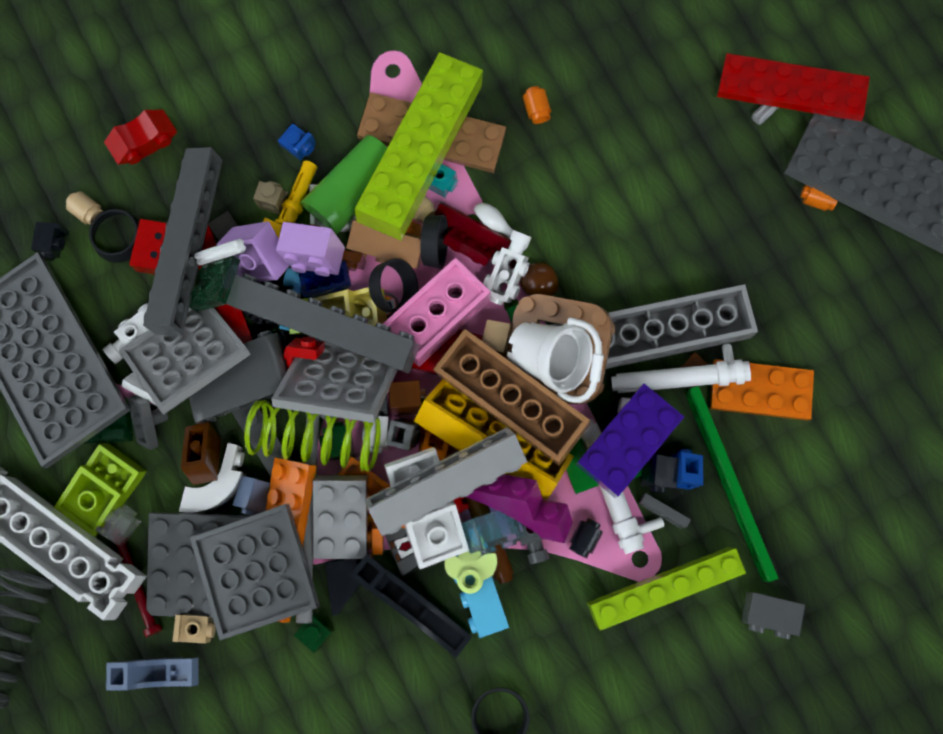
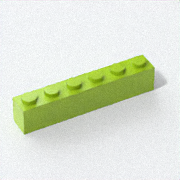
M727 547L587 602L595 626L601 631L746 574L737 549Z

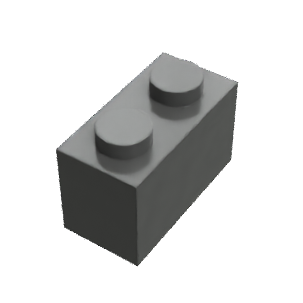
M747 592L741 623L749 624L748 630L764 633L766 628L774 630V636L790 640L791 635L800 636L805 605L754 592Z

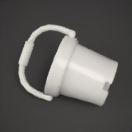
M571 317L568 318L567 323L561 326L525 322L520 324L512 333L509 343L513 344L512 353L507 351L508 360L526 374L541 380L548 388L557 391L559 398L572 403H581L588 400L595 392L597 383L600 382L604 355L602 354V343L599 334L591 324ZM584 329L588 330L593 337L595 343V353H593V345L590 339V335ZM591 366L589 379L591 383L585 394L581 396L565 394L575 390L584 381Z

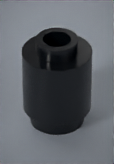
M589 518L585 522L580 520L569 541L571 543L569 550L587 559L589 554H593L603 534V531L599 529L601 525Z

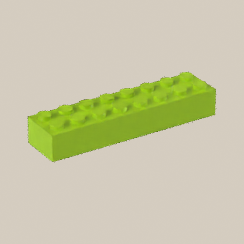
M439 52L355 207L357 223L402 241L482 87V69Z

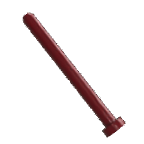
M119 528L112 530L111 535L118 554L123 558L122 564L134 566L122 531ZM141 584L134 597L146 626L143 633L145 638L163 631L161 624H156L154 616L150 615L146 610L147 598Z

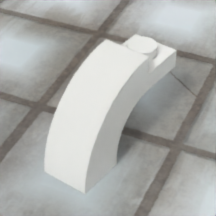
M227 443L218 480L200 488L185 486L179 512L201 514L212 512L223 507L235 497L241 476L246 477L245 473L237 471L244 461V452H242L243 448L241 446Z

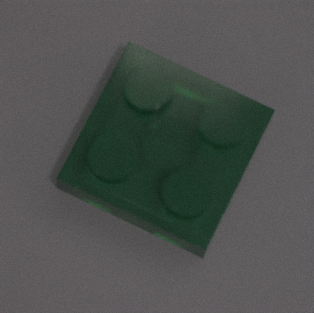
M230 256L204 264L199 270L197 285L191 293L192 299L189 308L198 312L225 305L241 260L235 256Z

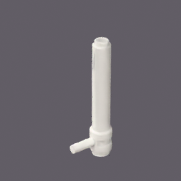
M724 344L722 346L724 361H719L713 365L619 373L612 377L613 391H618V393L636 392L643 384L652 390L712 384L728 386L729 383L736 382V385L745 384V381H751L749 361L743 362L742 359L734 360L732 346Z
M590 419V426L581 437L586 451L601 434L598 424L594 423L593 419ZM600 486L614 523L612 528L615 535L618 534L620 539L618 542L620 549H623L626 555L644 548L642 543L644 538L642 535L664 527L663 519L659 517L638 525L636 518L631 514L624 493L622 492L619 497L614 498Z

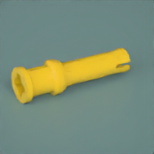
M303 161L288 199L282 203L283 209L279 218L275 220L276 223L283 225V222L295 223L298 215L302 214L303 207L300 202L306 196L317 170V166L314 163Z

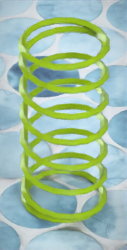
M260 399L256 401L250 408L247 416L244 439L245 447L252 456L262 447L264 456L268 457L274 448L276 439L275 415L281 408L276 407L273 409L266 400L262 401ZM266 406L268 407V409H269V411H270V417H269V419H268V414H267V408H266ZM262 407L263 423L260 439L256 448L251 450L249 439L250 427L257 410ZM286 409L289 420L284 431L281 450L282 457L285 460L291 456L295 438L294 419L299 413L296 410L292 412L290 409ZM305 412L308 424L301 447V459L304 463L311 456L314 436L313 423L319 414L314 413L311 415V413ZM325 415L327 428L320 456L321 463L324 466L328 463L331 455L332 427L338 418L334 416L330 418ZM378 417L375 420V444L369 466L370 433L374 423L364 422L365 436L360 457V468L362 471L366 470L369 472L374 467L377 459L381 436V424ZM344 418L346 434L340 456V465L343 469L347 466L350 458L351 432L357 421L352 420L350 422L346 418ZM271 428V439L267 450L268 436ZM289 432H290V439H289V445H288V450H287V442H288V437H289Z

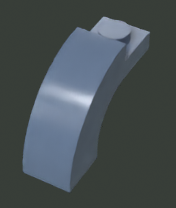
M173 657L109 662L106 668V690L198 685L199 658Z

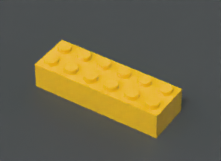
M443 379L424 400L414 420L415 423L422 426L425 430L430 431L460 451L507 428ZM515 434L527 462L522 464L517 471L505 474L537 480L542 498L548 500L574 456L569 453L560 466H558Z

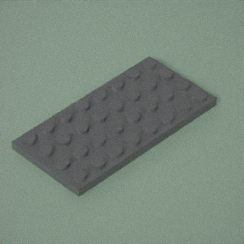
M813 114L784 174L943 254V161L863 121Z
M37 252L0 278V389L41 467L49 468L131 409L45 258Z

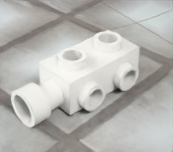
M514 230L510 237L512 241L509 249L502 247L501 251L495 252L492 259V264L495 267L492 274H487L483 282L491 291L490 301L498 305H502L503 302L511 303L512 299L515 300L520 291L519 281L521 276L524 277L529 268V263L527 262L529 257L522 254L525 246L529 245L531 237ZM512 260L517 262L514 269L510 267ZM503 283L508 285L505 292L501 290Z
M148 303L138 309V313L132 318L122 321L118 329L114 331L119 339L115 343H109L103 348L105 354L115 364L123 359L119 350L148 331L143 326L144 314Z

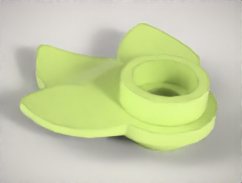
M468 540L469 551L459 554L458 557L454 556L446 559L445 570L450 577L457 580V584L463 592L472 594L481 589L483 580L494 574L497 557L495 553L482 556L476 544ZM473 575L475 583L467 585L465 582L466 576Z

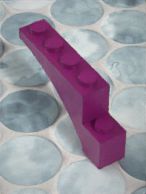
M503 474L495 482L489 485L483 484L475 488L470 495L465 496L515 519L537 533L542 539L565 543L573 524L568 505L543 499L537 480Z

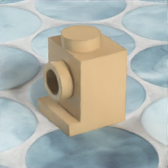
M175 615L173 642L209 643L216 631L213 618L211 616ZM192 624L197 626L196 634L191 633Z

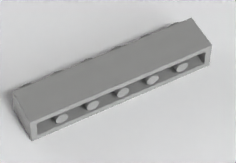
M507 427L368 497L364 501L381 536L393 534L399 531L403 525L411 521L416 522L423 519L428 512L434 509H442L448 506L450 501L458 497L470 495L475 488L483 484L489 485L507 472L517 471L527 460L516 435Z

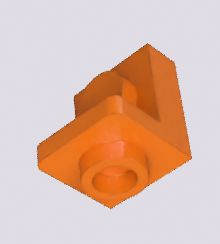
M375 522L368 523L367 547L372 549V555H383L384 536H381Z

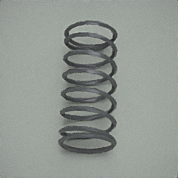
M0 569V585L10 590L0 591V596L29 599L44 604L49 602L47 598L31 594L8 584L1 577L41 589L54 588L53 582L18 570ZM0 603V610H2L0 611V616L21 618L34 623L41 622L39 617L18 612ZM0 627V636L10 637L27 643L34 641L30 636L10 632ZM0 651V657L21 663L26 661L24 656ZM0 672V680L12 683L19 681L15 675ZM0 693V702L3 703L0 704V709L9 706L11 699L9 696Z

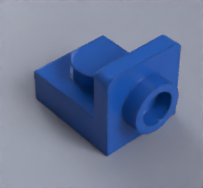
M294 124L278 140L279 145L300 161L312 153L316 144L311 133L303 132Z

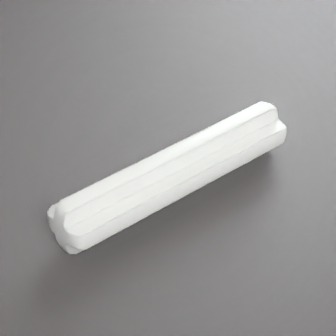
M237 239L197 252L194 258L197 259L196 263L198 265H204L245 252L246 246H244L242 239Z

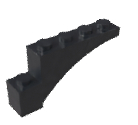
M366 554L350 574L352 578L369 592L407 618L454 657L457 658L473 637L372 555Z

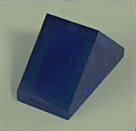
M346 261L341 262L338 275L321 276L314 271L298 273L304 298H317L346 290L352 286Z

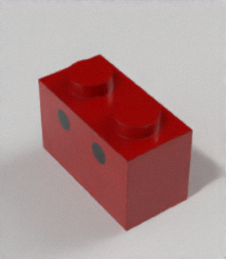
M140 219L129 263L135 271L155 275L167 223Z

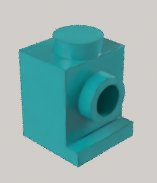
M441 164L429 190L445 198L448 192L452 193L455 190L458 180L456 171ZM440 174L443 176V178L438 179L436 178V176Z

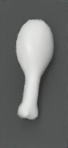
M478 203L474 211L482 221V224L504 234L510 239L513 229L508 225L503 215L490 204Z

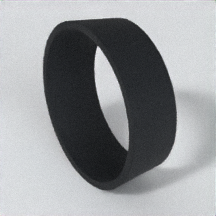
M106 210L100 213L91 223L89 229L90 242L98 255L103 259L115 263L128 261L131 259L140 221L123 210ZM114 215L128 216L135 227V234L131 244L117 253H107L98 249L95 244V235L99 225Z
M445 215L426 216L424 219L420 249L422 263L425 266L442 269L445 265L448 246L443 243L445 236L448 234V223Z
M391 259L377 265L369 278L371 299L384 312L395 313L419 291L417 276L413 268L402 259ZM386 266H390L397 271L403 284L401 302L394 309L387 304L381 291V276Z
M495 688L483 693L477 699L471 715L475 734H484L477 722V709L480 702L488 694L497 691L510 693L520 702L524 717L522 726L516 734H526L530 721L529 710L525 701L516 692L506 688Z

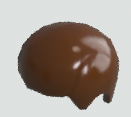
M538 262L529 264L528 271L524 277L521 276L520 283L527 296L534 294L554 296L558 291L559 280L551 266Z

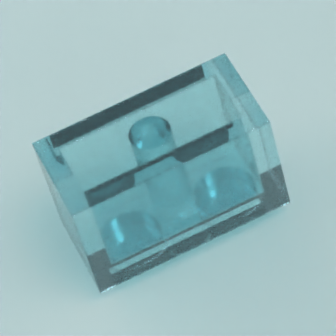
M500 511L461 523L470 554L480 551L481 556L495 552V546L498 545L505 549L517 545L516 539L525 536L521 523Z

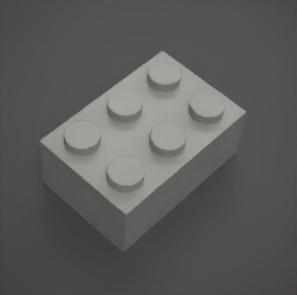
M316 475L314 478L313 559H363L368 554V508L364 501L368 498V475Z

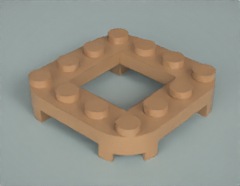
M542 294L523 297L513 315L510 337L514 330L522 323L531 324L533 322L539 324L540 320L564 324L567 323L570 317L591 324L598 332L602 343V354L604 355L600 382L597 383L595 392L588 400L581 403L565 402L568 404H585L594 400L603 391L605 385L603 384L612 334H615V324H613L609 313L598 305ZM585 329V331L590 335V339L593 345V353H595V343L593 337L589 333V331ZM508 344V352L512 353L513 344ZM591 366L584 381L575 390L565 394L571 396L585 394L591 383L589 380ZM532 377L537 382L546 387L548 390H550L552 393L557 395V391L548 388L541 380Z

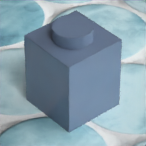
M241 476L233 506L241 507V513L250 516L256 515L257 512H264L266 510L270 483Z

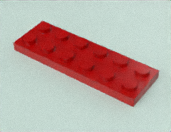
M726 53L717 97L862 121L870 76Z

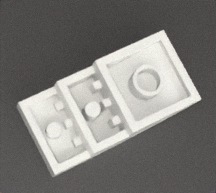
M432 447L384 464L390 485L392 486L438 463L439 458L436 449ZM453 500L442 509H434L428 512L423 519L416 522L411 521L404 525L419 569L469 551L456 504Z

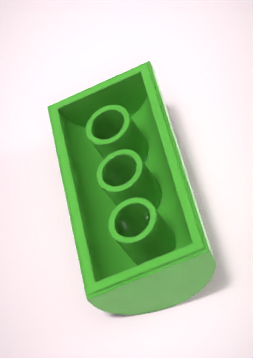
M366 135L300 202L301 206L327 228H332L337 235L356 215L355 207L388 147L377 138Z

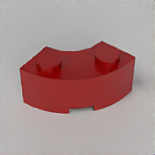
M163 109L144 110L131 122L114 126L104 143L118 165L126 163L134 165L158 149L167 147L171 143L172 137L177 133V130Z

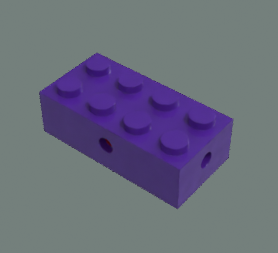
M643 384L575 465L614 498L619 497L682 421L684 416L647 385Z

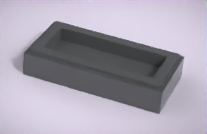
M646 493L638 501L640 506L680 529L687 528L691 519Z

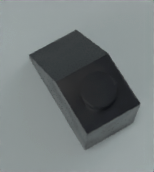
M359 559L325 563L332 616L342 612L361 586L360 583L350 576L359 564Z

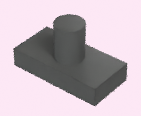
M137 395L127 398L128 406L131 409L130 414L137 443L149 450L159 447L155 425L167 421L168 414L165 413L163 415L158 408L151 411L149 401Z

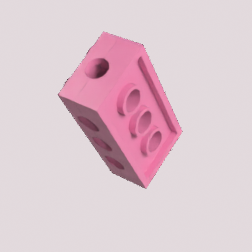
M455 258L383 324L391 327V333L399 335V332L403 331L414 336L413 341L420 344L414 363L420 367L490 302L491 291ZM452 294H459V295H461V296L458 297V298H452V297H450V295H452ZM435 310H441L443 312L440 315L432 314V312ZM418 326L425 328L421 332L413 331Z

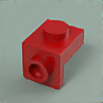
M313 337L295 338L284 350V360L287 361V369H289L295 357L317 360L325 351V342L317 341Z

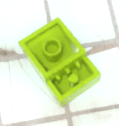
M99 444L86 465L79 467L54 508L94 537L123 506L145 476L147 470L111 444Z

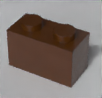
M420 381L391 382L389 399L392 415L418 414L426 399L425 387H420Z
M210 422L185 427L180 468L193 485L218 480L221 439Z

